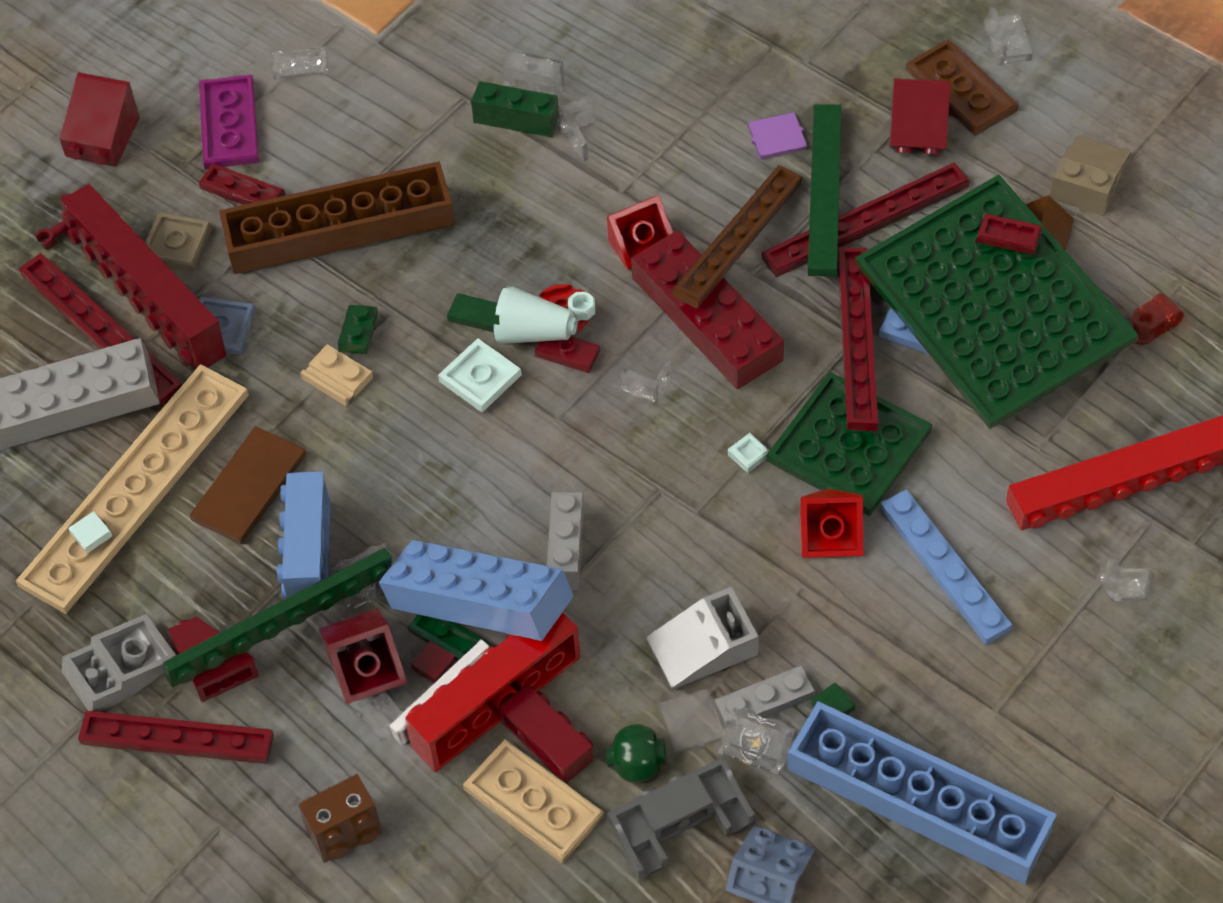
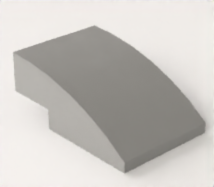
M145 614L92 636L89 646L63 656L62 673L88 711L103 712L139 692L165 673L163 662L176 655L148 615Z

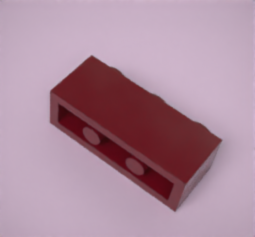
M527 684L499 707L501 723L564 783L567 784L594 761L591 739L582 731L578 733L571 726V721L562 711L556 712L550 706L548 698L541 691L535 692Z

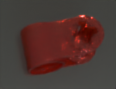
M1164 293L1156 295L1133 312V323L1130 326L1138 334V341L1135 344H1149L1165 332L1174 329L1182 321L1185 313Z

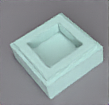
M749 433L728 449V456L744 471L749 473L766 460V455L770 450Z
M94 511L68 528L70 534L86 553L112 537L111 531Z

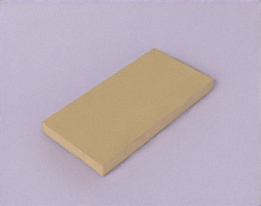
M506 739L463 784L465 791L562 864L604 818V812Z

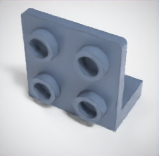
M754 826L733 858L725 891L756 903H793L798 881L814 854V848L805 845L801 841L791 840L775 834L769 829Z

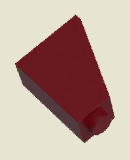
M197 616L189 620H182L174 627L168 629L177 654L219 633ZM245 652L225 660L217 668L208 669L196 675L191 680V683L202 703L259 677L253 657Z

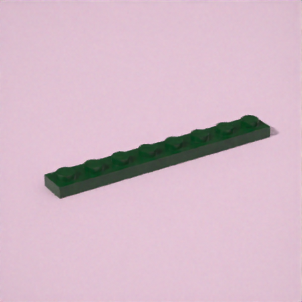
M383 548L164 661L163 666L167 681L172 688L179 684L188 683L196 675L208 669L217 668L225 660L249 651L252 646L265 639H272L290 626L299 625L315 613L326 611L340 600L357 595L362 589L375 582L379 583L392 566V556L386 548Z

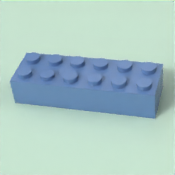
M411 540L379 581L391 609L540 641L543 640L574 597L563 569Z

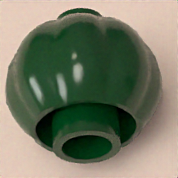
M632 724L625 726L615 735L612 747L606 748L608 767H614L620 778L632 784L648 783L660 773V767H657V765L667 764L664 738L657 739L656 732L645 725Z

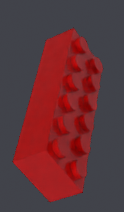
M562 612L542 641L508 634L506 639L499 645L487 649L482 658L472 666L464 667L454 680L447 685L444 684L438 687L431 698L423 704L415 705L408 712L405 722L411 748L436 773L501 721L499 707L528 684L535 692L541 690L581 658L578 627Z

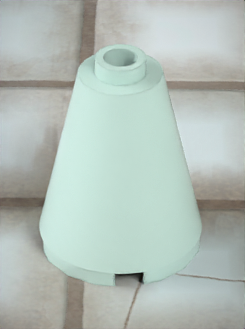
M507 286V288H503L498 299L495 315H499L500 325L494 324V336L496 342L503 344L568 340L577 331L578 318L574 317L573 311L514 286Z

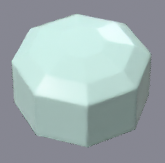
M575 292L568 298V309L573 311L574 317L578 318V320H588L595 314V298L588 292Z

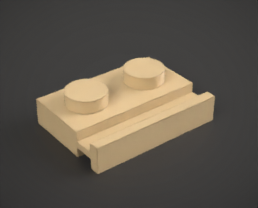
M328 344L310 361L309 367L300 372L301 378L344 406H347L349 400L352 397L355 398L373 379L371 370L343 353L338 352V350Z

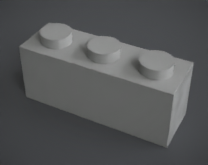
M551 492L547 566L563 569L571 590L579 591L584 516L582 493Z

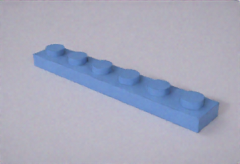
M907 489L881 503V511L985 646L1012 631L1011 622Z

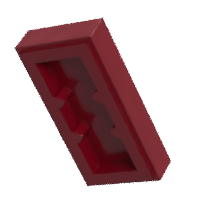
M985 213L977 236V243L1035 255L1042 226Z
M571 336L568 340L540 341L535 349V357L586 373H590L600 353V345Z

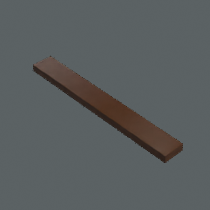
M778 165L673 288L672 296L698 308L800 186L803 177Z

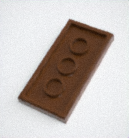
M949 39L906 63V71L917 80L951 81L949 112L974 136L1018 111V104Z
M255 426L189 515L191 521L242 545L281 491V485L286 484V474L294 473L307 455L305 448Z

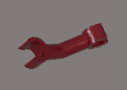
M62 194L61 200L70 194ZM62 219L61 222L50 229L43 228L38 230L35 237L37 242L48 238L42 243L44 249L47 250L55 245V239L68 231L69 228Z

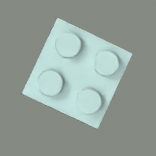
M476 339L438 375L440 383L480 412H483L521 377L522 373L521 368L480 339Z

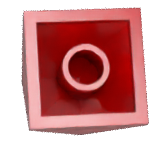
M826 489L800 497L799 525L802 558L864 556L863 496L861 494Z

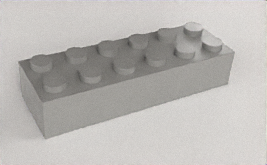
M141 338L0 378V450L160 404L151 358Z

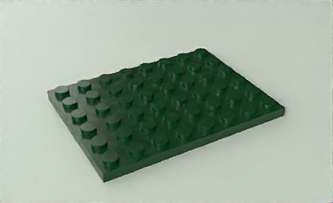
M999 174L855 257L856 265L989 429H992L1138 341L1136 331ZM985 213L1041 225L1042 232L1035 255L977 243V236Z

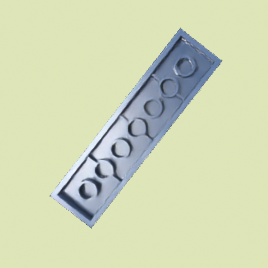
M819 701L788 751L787 770L1024 885L1054 828L1056 813Z

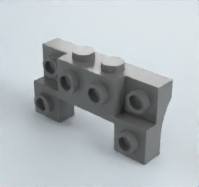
M724 757L688 774H679L673 777L668 784L658 789L650 788L644 791L639 798L607 813L608 823L623 847V854L638 880L668 866V858L659 843L713 816L726 837L755 823V813L744 797Z

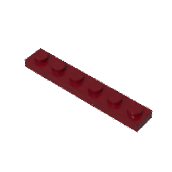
M85 711L78 740L81 745L268 764L274 734L272 729Z

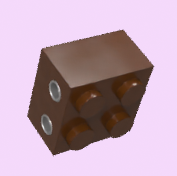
M358 773L298 803L306 831L323 863L342 858L347 854L348 850L360 844H369L382 833L376 806Z

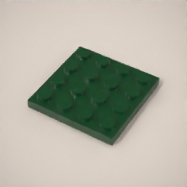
M829 371L767 453L766 461L821 491L834 489L861 494L863 496V513L871 516L932 431V424L877 396V431L847 430L844 379Z

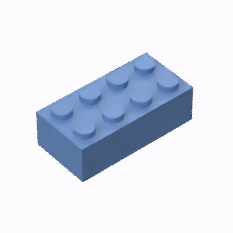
M323 471L287 473L286 485H281V502L285 504V511H280L279 521L280 529L284 530V537L278 540L279 556H283V563L277 565L278 583H282L283 599L329 577L331 502Z

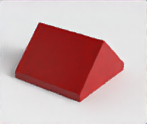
M659 195L607 216L608 242L626 269L632 268L631 258L673 233Z

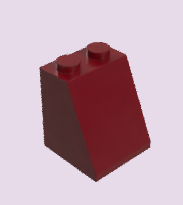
M78 72L60 136L65 157L73 160L94 162L99 165L117 166L140 119L130 82Z
M894 78L889 148H895V153L912 154V149L923 150L924 155H940V151L946 150L951 81Z
M378 608L319 628L328 659L346 704L407 683L389 625Z

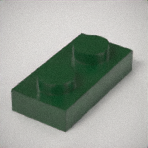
M363 305L348 306L338 340V352L368 353L378 317L377 307Z

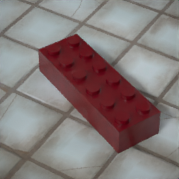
M676 230L631 258L632 279L738 390L784 361V340L724 277L698 308L672 296L673 288L701 256L699 251Z

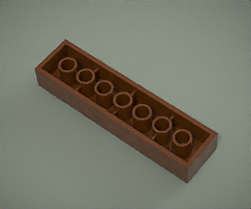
M440 161L219 210L234 274L455 225L452 202Z

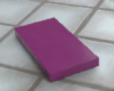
M253 74L200 80L199 92L204 168L209 169L212 163L222 167L260 163Z

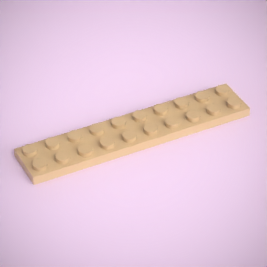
M200 364L16 580L18 587L67 614L249 396L247 388ZM94 511L111 531L112 537L86 553L70 534L68 528Z

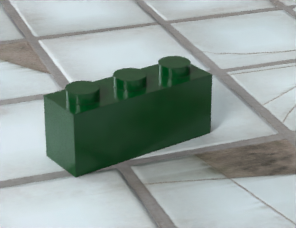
M479 81L471 100L473 122L482 125L553 137L560 117L558 95Z

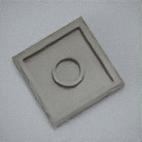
M158 212L145 243L166 266L194 271L213 227L209 221Z

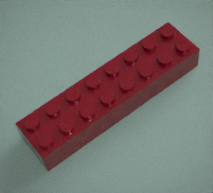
M90 184L60 200L64 211L61 213V216L69 228L66 233L72 244L75 246L79 245L90 263L94 261L97 264L101 275L106 280L110 278L113 281V285L120 296H127L134 311L137 314L142 313L149 327L153 331L158 330L161 333L162 339L168 348H175L180 360L186 367L191 366L196 370L201 364L208 368L227 356L219 321Z

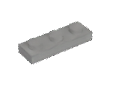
M802 666L717 698L714 700V706L728 732L809 700L815 696V691Z

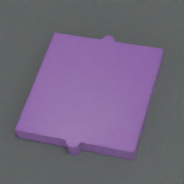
M794 112L748 122L752 135L751 143L756 146L760 160L807 150V144L803 136V127L799 126Z

